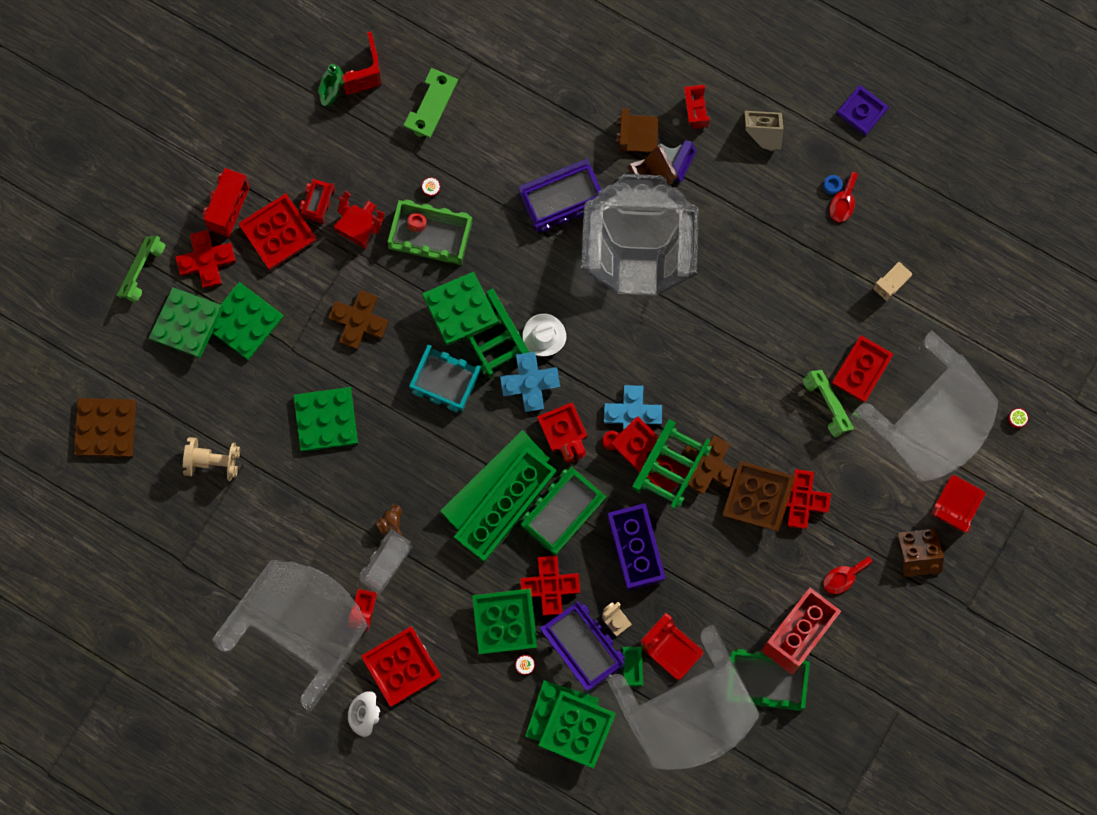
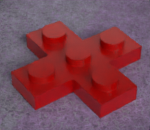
M208 230L190 234L194 252L176 256L180 275L184 276L199 272L204 289L222 285L218 267L236 262L231 242L213 247Z
M795 469L794 476L796 478L787 503V508H789L787 527L807 529L809 511L829 513L831 493L812 491L814 472Z
M557 556L538 557L540 577L520 578L521 589L531 588L532 598L541 597L543 616L560 615L562 613L561 595L580 594L579 573L559 575Z

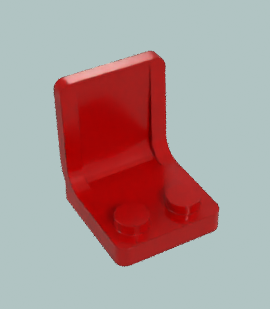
M372 31L367 32L373 65L356 72L348 71L342 76L346 95L382 85Z
M952 475L935 504L931 515L964 533H968L971 528L970 522L985 496V491L956 475Z
M667 613L641 640L643 650L676 680H681L703 656V650L675 626L673 618Z

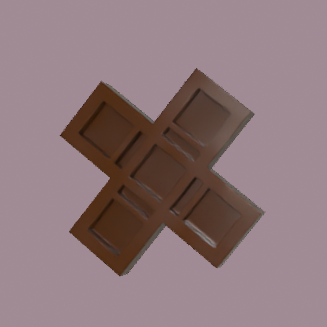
M360 290L353 307L335 301L329 315V320L345 325L339 341L340 344L358 350L364 333L380 339L383 338L389 320L372 314L378 296Z
M715 435L710 439L709 446L712 447L707 457L703 456L688 484V487L701 495L705 493L711 480L716 481L725 488H729L737 471L722 462L730 444ZM685 445L680 455L695 462L699 451Z

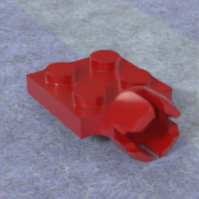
M573 402L537 416L552 452L560 451L566 463L575 462L573 452L578 460L585 456L586 452L582 441L588 438Z

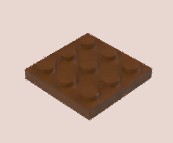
M78 398L74 455L133 457L137 401L135 399Z
M740 461L722 516L779 532L796 477Z

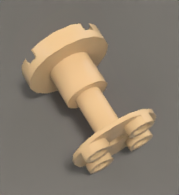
M189 437L187 439L190 445H185L183 468H187L186 471H183L185 476H193L196 467L209 469L210 465L227 467L228 481H231L233 477H237L238 466H235L236 458H239L240 447H236V443H232L229 455L212 454L211 449L198 448L197 438Z

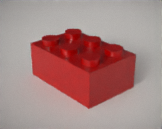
M225 168L223 173H220L217 178V188L211 192L210 205L204 209L202 217L208 230L230 237L250 185L246 175Z

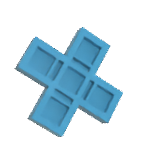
M535 352L517 354L516 359L519 373L500 376L503 396L522 393L525 412L544 409L541 390L560 387L557 367L538 370Z
M624 385V404L605 403L604 424H623L624 430L636 416H639L647 425H662V405H644L643 386Z

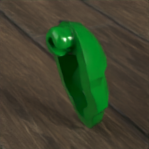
M335 64L329 65L321 78L318 93L321 104L324 106H330L335 98L339 96L340 88L343 84V72Z

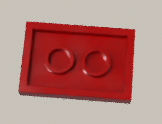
M860 335L833 380L832 385L865 403L894 354Z

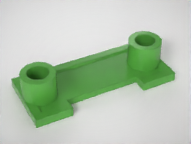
M431 68L425 80V84L430 85L417 114L410 111L404 127L414 131L415 135L419 137L426 136L431 138L456 87L458 79ZM423 125V128L419 129L418 126Z
M145 237L116 295L117 297L126 298L133 303L139 300L142 290L136 287L138 283L135 281L149 253L159 257L164 251L165 244L159 241L160 237Z
M817 370L807 373L808 376L803 379L805 387L810 392L819 387L834 415L832 418L833 422L828 424L830 433L837 438L845 432L854 430L823 371Z

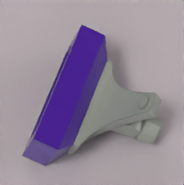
M687 140L677 148H668L659 144L658 146H662L676 171L677 178L675 181L682 183L696 154L695 146Z

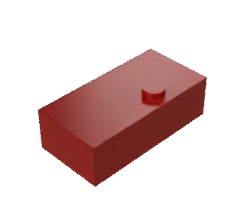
M809 588L761 652L793 675L840 614L841 610Z

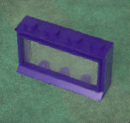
M588 158L519 186V195L536 232H546L553 225H563L570 218L584 216V206L602 193Z
M576 601L575 604L545 626L540 627V632L542 635H545L552 648L557 651L563 663L569 667L575 679L581 683L586 694H588L625 667V657L620 650L615 651L612 647L614 643L607 634L605 636L600 631L602 629L601 625L596 619L592 620L588 615L590 611L584 603L580 605Z

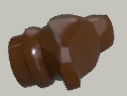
M392 504L391 509L385 513L384 518H380L376 522L382 536L393 532L400 538L403 537V534L400 532V517L402 515L400 506Z

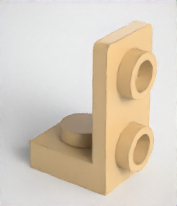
M898 262L883 278L881 277L876 282L873 289L888 301L912 276V273Z
M612 602L603 609L602 620L617 637L632 624L620 610V603L617 602L614 605Z

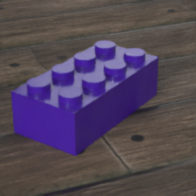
M646 503L608 513L607 519L626 590L630 591L664 582L666 577Z

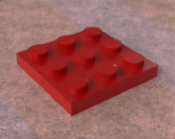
M286 193L238 223L269 271L317 241V238Z
M412 626L361 656L390 707L442 677Z

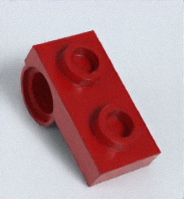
M362 589L357 590L354 607L350 614L349 628L369 631L377 593Z

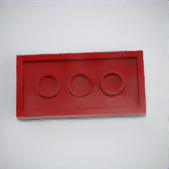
M636 416L610 444L640 473L659 436L639 416ZM660 455L657 460L660 466L683 478L690 471V468L665 455ZM651 472L648 477L651 483L670 493L678 485V483L657 472Z

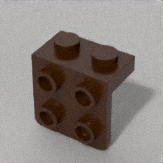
M622 108L621 115L618 114L617 126H620V132H617L616 144H620L619 151L651 153L657 147L658 118L656 116L629 115V109Z
M657 146L646 159L632 163L627 167L633 177L662 178L669 185L677 178L676 171L662 146Z
M935 529L900 532L898 534L904 558V577L943 572L944 556Z

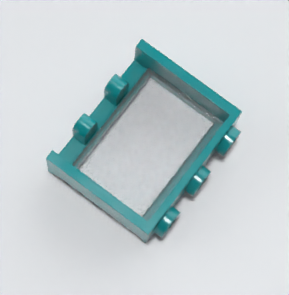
M428 345L409 387L416 396L423 397L425 395L435 404L440 405L443 403L448 405L447 408L454 412L460 410L463 412L481 372V367L471 366L465 360H457L450 357L448 353L438 352Z

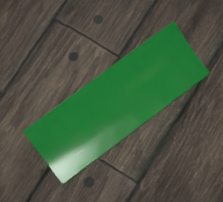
M522 430L440 511L441 515L459 531L526 447L546 463L550 461V458Z
M526 447L457 532L454 539L485 564L554 478L557 470Z

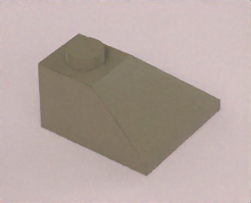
M745 111V129L749 135L764 149L770 151L781 150L784 130L782 113Z

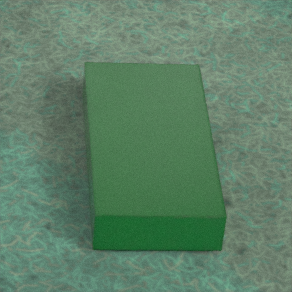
M622 647V654L625 657L623 687L643 686L642 647Z

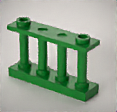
M493 288L486 292V296L491 307L496 312L498 324H503L505 328L504 333L479 347L473 337L489 328L467 337L481 362V365H479L484 375L488 374L490 379L493 378L492 369L516 357L517 354L529 353L527 346ZM506 340H512L515 345L513 350L487 363L482 353Z
M669 419L632 487L638 493L642 489H648L671 501V510L674 511L676 507H681L685 499L682 495L703 456L707 457L712 447L709 446V439H706L703 445L677 432L675 428L676 422ZM669 438H674L699 451L695 462L669 449L666 445ZM660 455H665L690 468L687 477L683 478L660 466L657 462ZM657 472L680 484L681 488L677 495L651 483L648 479L650 473Z

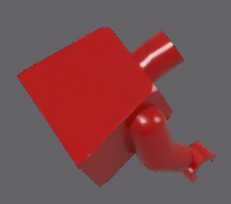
M345 191L338 198L340 200L338 213L342 215V218L335 224V232L366 250L372 235L380 231L385 213L376 210L378 213L377 217L372 215L376 205L370 201H367L363 208L356 205L348 206V199L351 194Z

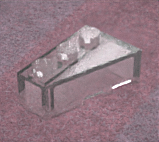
M391 529L382 540L379 549L371 556L369 565L360 572V583L380 596L412 549L411 541Z

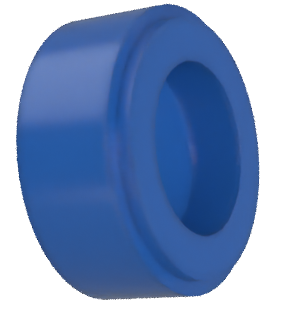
M836 175L828 176L823 183L825 192L830 195L839 193L843 186L841 178Z

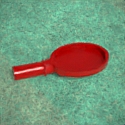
M851 172L845 190L837 193L830 203V217L837 223L845 222L853 213L855 200L851 193L858 174L855 172Z
M868 556L851 568L840 566L831 570L824 579V589L830 594L845 592L853 585L855 574L872 564V559Z

